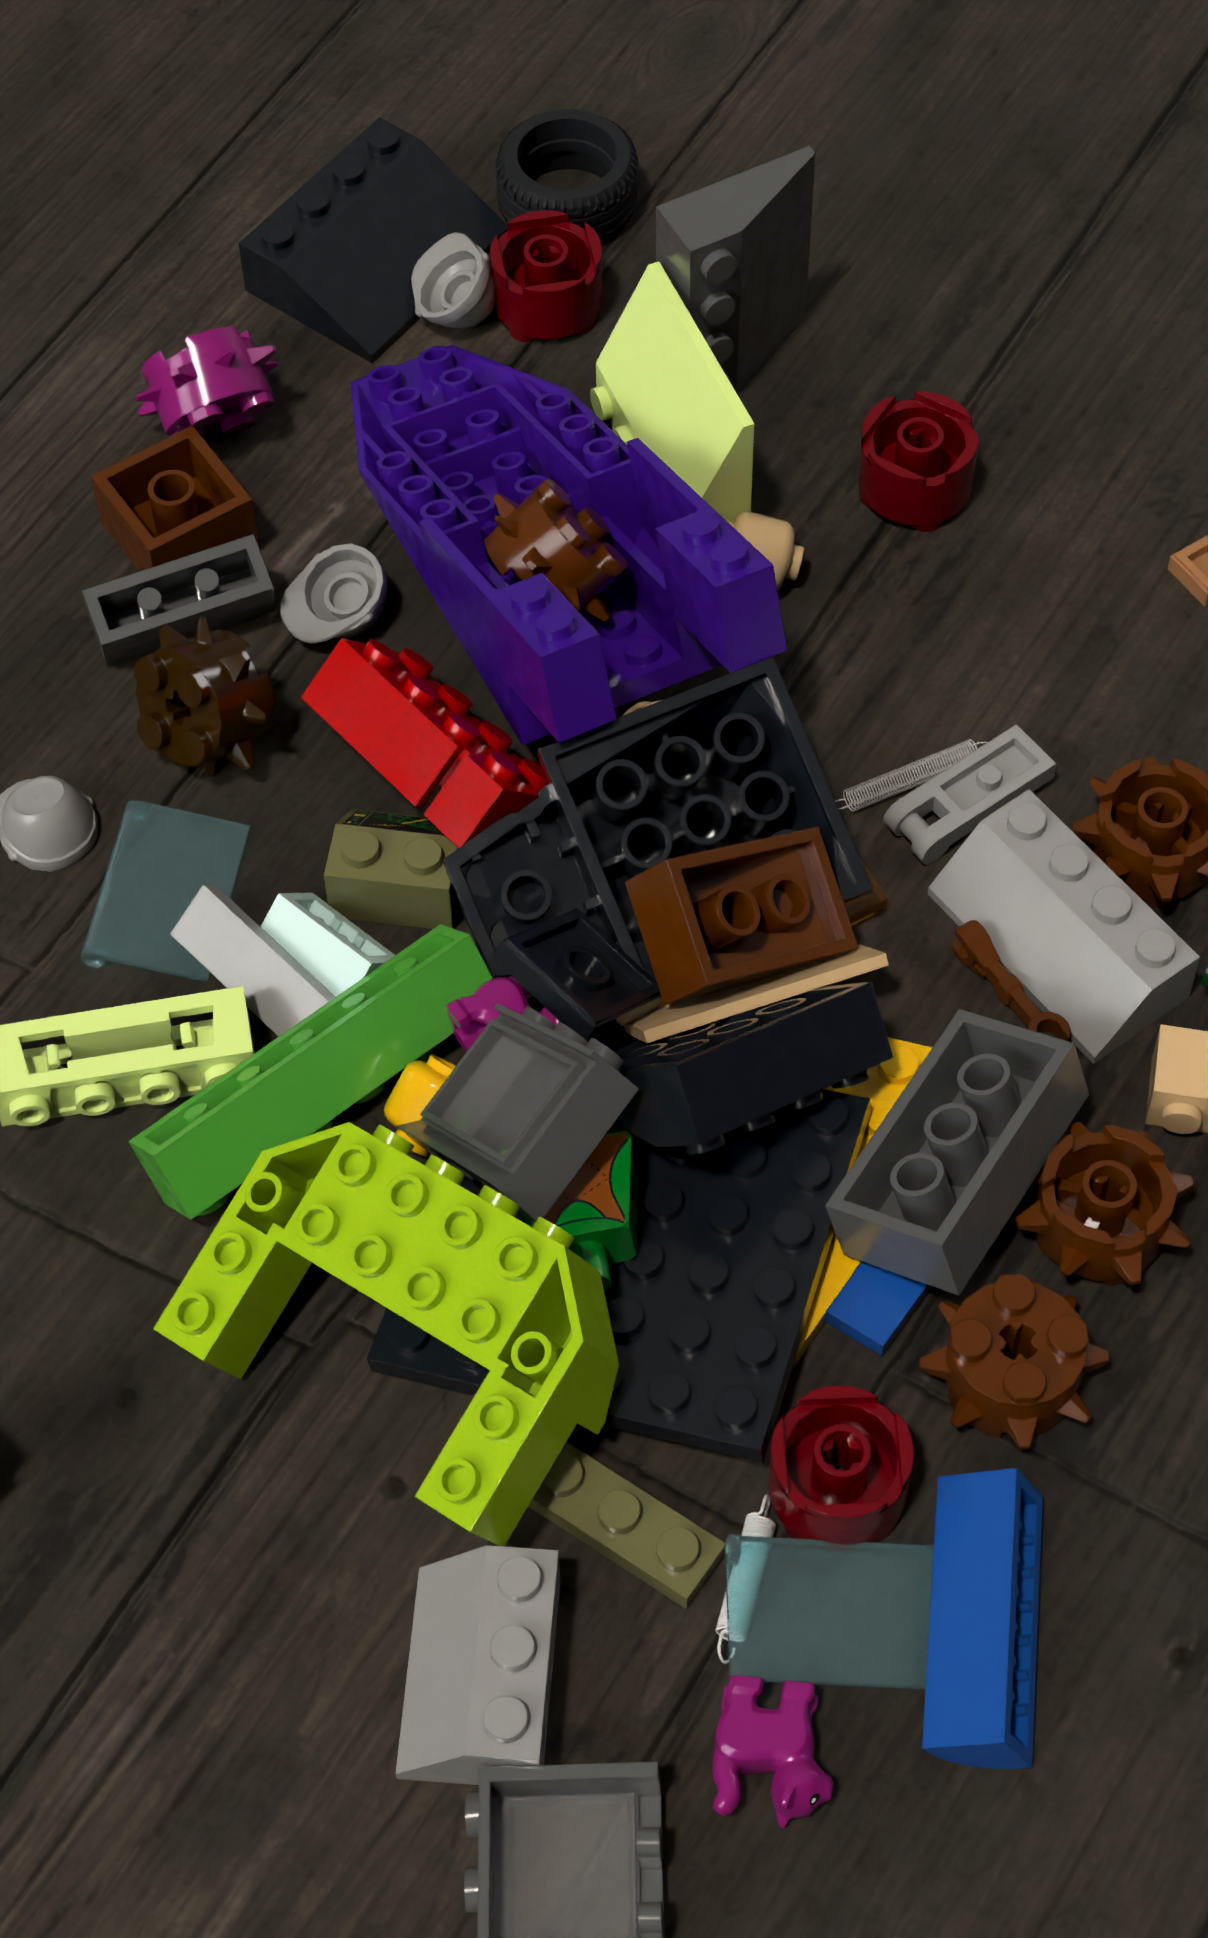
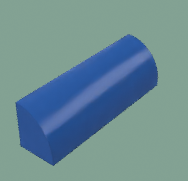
M1017 1468L938 1476L922 1749L943 1760L979 1768H1032L1043 1496Z

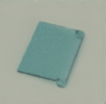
M139 800L128 801L80 957L83 963L92 967H102L106 960L208 982L210 971L172 937L170 933L203 884L216 885L231 898L250 825Z
M728 1534L725 1542L729 1677L734 1675L760 1677L764 1679V1682L783 1683L788 1680L819 1685L925 1689L934 1545L871 1542L835 1544L823 1540Z

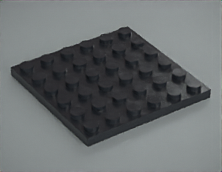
M607 1046V1047L610 1048L611 1050L617 1049V1048H615V1047ZM538 1054L476 1139L501 1154L507 1152L555 1088L552 1076L569 1068ZM822 1089L824 1098L822 1101L795 1110H785L782 1107L773 1112L775 1122L747 1132H737L736 1129L724 1134L726 1139L725 1145L694 1155H688L685 1146L655 1147L631 1133L639 1169L637 1254L631 1260L609 1264L612 1286L605 1292V1298L619 1367L604 1426L758 1462L764 1461L834 1234V1228L825 1205L857 1159L871 1114L870 1098ZM613 1123L607 1133L623 1131L625 1129ZM465 1178L461 1187L478 1196L483 1185L476 1179L472 1182ZM518 1210L514 1217L523 1222L520 1211ZM388 1308L385 1310L367 1357L372 1372L470 1395L477 1393L490 1371Z

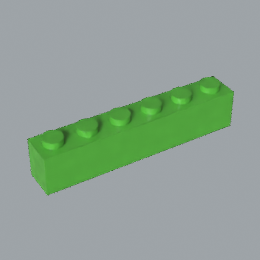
M442 924L438 925L129 1140V1144L165 1205L190 1220L196 1216H203L217 1210L227 1201L228 1193L243 1183L262 1151L329 1129L336 1116L353 1104L363 1103L377 1096L384 1089V1082L404 1069L410 1062L426 1061L429 1059L430 1055H433L436 1050L435 1046L454 1033L451 1021L448 1018L446 1005L461 997H469L486 981L493 979L471 935Z

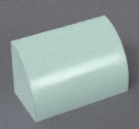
M312 892L278 893L261 925L263 930L335 997L395 956V954Z

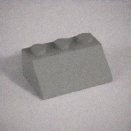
M486 1545L419 1568L395 1773L396 1779L479 1785V1767L544 1765L560 1592L558 1550Z

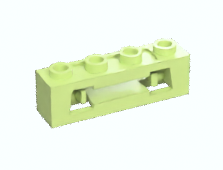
M239 986L0 1025V1122L2 1127L15 1124L19 1126H36L51 1118L76 1114L97 1116L108 1113L113 1108L143 1103L164 1105L175 1101L179 1097L196 1095L255 1053L244 987ZM213 1012V1019L186 1022L171 1026L170 1018ZM64 1036L66 1042L65 1044H50L44 1047L25 1050L21 1046L23 1042ZM182 1045L185 1049L177 1050V1046ZM67 1064L68 1068H64L61 1065Z

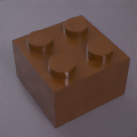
M193 426L91 476L100 521L139 572L254 534L257 545H259L252 498Z

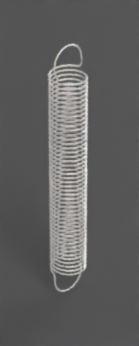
M971 739L966 740V742L964 741L939 751L938 755L937 753L931 754V756L912 762L909 765H904L901 768L882 774V776L880 775L860 783L859 787L855 785L844 790L850 805L846 801L844 791V799H839L835 802L845 800L847 806L838 809L848 807L851 811L855 812L858 809L927 782V779H931L930 775L933 778L936 774L938 775V771L941 773V771L952 766L951 760L953 764L957 762L956 757L960 761L958 754L961 759L962 756L963 758L965 757L964 753L966 756L967 753L969 755L967 745L972 753L970 746L975 751L973 745H975L977 750L976 744L988 742H973L972 745ZM945 753H946V755H947V757H948V760H949V762H950V765L948 764V761H947V758H946V756H945ZM942 754L944 755L948 767L945 764ZM918 764H919V766H920V768H921V771H922V773H923V776H922V774H921V772H920V770H919ZM913 767H914V769H915V772H916V774H917L918 779H917L916 776H915V773H914V771H913ZM907 769H908L909 772H910V775H911V777H912V780L910 779V776H909V774H908ZM899 772H900V774H901V776H902V779H903V781H904V784H903V782H902V780H901V778H900ZM902 772L904 773L907 783L904 780ZM891 776H892V778H893V780H894V782H895L896 787L894 786V784H893V782H892Z

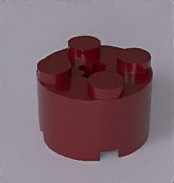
M553 210L533 211L517 216L507 223V231L499 239H497L496 235L491 242L490 265L496 295L494 310L498 318L509 328L510 335L518 341L531 342L536 339H556L572 334H585L591 331L596 325V317L603 301L602 246L596 231L585 222L584 228L569 222V214Z
M928 391L914 392V399L895 402V395L875 405L864 420L858 473L859 499L863 505L891 521L911 525L917 531L931 532L937 530L944 520L957 514L966 505L971 496L979 444L978 432L976 433L972 426V417L967 409L947 396Z
M837 1385L810 1391L798 1399V1404L784 1418L783 1416L781 1417L774 1429L768 1477L769 1496L775 1513L784 1524L786 1532L793 1540L799 1543L811 1544L829 1550L861 1548L875 1541L884 1540L891 1535L895 1524L902 1515L907 1500L913 1466L914 1448L912 1437L905 1421L896 1412L894 1415L888 1408L877 1402L878 1397L865 1389ZM834 1466H843L844 1470H837Z

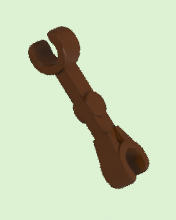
M970 920L956 928L955 935L957 939L952 943V951L956 958L980 977H986L993 985L998 999L1003 1004L1009 1005L1029 1030L1039 1033L1042 1031L1050 1032L1059 1039L1069 1041L1071 1030L1068 1022L1057 1013H1041L1024 993L1019 979L1015 975L1009 974L1001 965V959L985 928L977 920Z

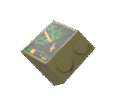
M351 809L335 824L324 872L328 905L350 920L434 929L442 924L454 928L459 902L444 868L443 859L456 851L458 847L427 817Z

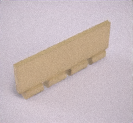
M859 944L858 949L717 993L664 1005L662 1001L656 1010L625 1024V1032L645 1043L656 1041L889 966L887 956L884 952Z

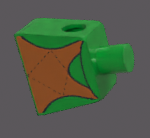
M627 1130L604 1135L544 1216V1219L575 1237L569 1250L600 1271L604 1293L612 1286L609 1264L631 1260L637 1254L639 1169L631 1132ZM519 1208L523 1222L532 1227L535 1220Z

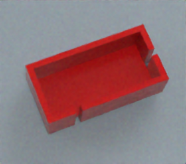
M341 638L301 698L415 807L422 808L440 784L442 789L423 815L458 848L496 821L510 813H517L538 798V791L549 784L540 765L527 758L521 759L509 748L513 741L503 730L490 722H481L469 711L473 704L463 693L450 685H441L430 675L434 668L420 654L408 648H403L401 652L392 651L384 644L373 639L364 644Z

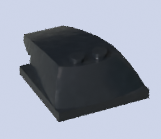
M773 657L618 717L612 722L560 743L555 742L538 749L537 756L549 782L548 785L538 791V798L517 813H510L496 821L443 859L444 868L470 931L492 977L511 975L492 957L503 939L577 908L656 980L625 882L666 859L819 827L843 902L847 903L867 895L873 890Z

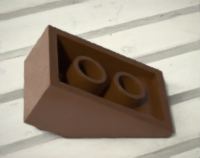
M819 827L666 859L625 882L664 1005L717 993L858 949Z

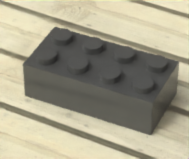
M959 1009L825 1205L843 1254L944 1291L960 1295L1045 1164L1048 1154L1058 1144L1089 1096L1075 1043Z

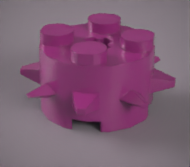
M236 326L215 328L184 338L188 347L165 361L160 350L144 362L141 372L148 389L135 396L136 401H146L137 411L139 416L142 417L159 415L164 431L169 437L190 426H193L203 439L206 436L205 433L222 429L225 436L238 434L256 424L253 414L264 411L275 403L273 399L274 394L266 373L277 367V362L269 361L277 352L276 347L273 345L255 347L249 331L245 330L239 334Z

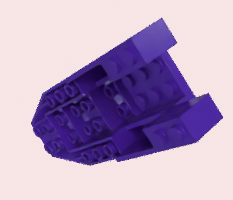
M454 345L428 348L422 351L415 359L396 366L384 365L371 370L366 377L350 382L360 475L522 746L550 734L560 743L616 720L614 708L721 665L730 673H733L787 651L773 564L639 438L627 441L626 444L569 389ZM550 478L565 491L571 500V505L580 512L585 506H588L601 517L610 529V533L604 540L612 545L629 565L620 577L606 590L607 598L602 597L611 616L608 621L604 622L585 610L580 614L543 573L519 581L510 568L502 576L488 555L484 544L485 538L498 525L495 521V515L501 516L494 502V495L501 493L520 504L537 486Z

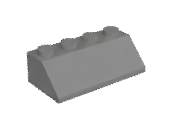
M1030 789L981 820L928 887V895L958 926L970 920H977L985 928L1001 959V965L1009 974H1013L1019 979L1024 993L1042 1012H1053L1064 1017L1071 1030L1069 1040L1075 1043V1046L1093 1064L1190 997L1200 956Z

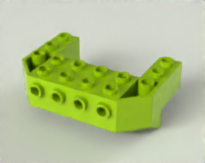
M347 1122L262 1151L153 1329L202 1361L241 1380L310 1265L314 1263L490 1370L414 1497L469 1532L496 1545L505 1546L577 1423L597 1435L605 1423L619 1362L600 1271L569 1250L575 1239L574 1236L538 1216L532 1227L514 1217L520 1206L486 1185L483 1186L478 1196L461 1187L467 1175L432 1154L425 1165L408 1156L414 1147L412 1143L380 1124L373 1135L356 1125Z

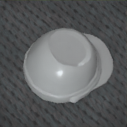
M458 232L448 234L430 247L416 263L411 281L417 316L424 317L429 322L444 327L466 329L476 327L492 313L496 305V295L491 267L488 263L490 258L467 235Z
M352 543L332 546L321 553H317L285 590L280 603L282 621L295 638L307 643H318L332 638H351L360 635L370 629L383 613L387 599V573L379 559L364 547Z
M39 776L33 779H26L7 788L0 794V842L9 859L17 861L29 869L47 872L67 868L81 860L92 850L98 838V818L92 807L93 800L65 780L55 776Z

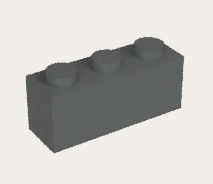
M254 534L82 590L87 613L107 667L160 649L159 630L164 625H169L189 639L196 635L200 617L206 618L209 631L275 611L274 588Z

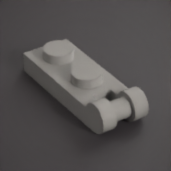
M1016 724L897 800L885 813L883 822L896 836L905 835L912 843V853L923 864H931L937 861L950 845L972 832L981 820L1028 789L1033 792L1052 780L1055 775L1056 763ZM933 811L940 819L929 825L922 817Z

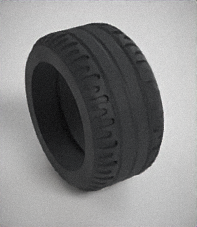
M551 110L520 122L519 125H516L504 137L496 157L497 201L502 216L508 223L517 216L533 211H559L569 214V222L577 224L584 228V222L596 231L600 241H605L609 237L614 236L615 233L621 231L627 225V222L630 221L638 202V155L633 141L626 134V131L621 129L612 120L584 110ZM560 169L583 170L602 178L593 184L575 189L547 187L533 180L544 173Z

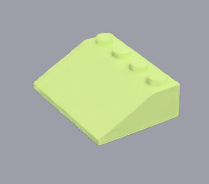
M660 262L649 264L596 361V387L590 390L592 407L596 416L602 421L607 420L612 431L626 444L627 441L639 438L726 521L734 522L740 513L744 511L751 512L754 422Z

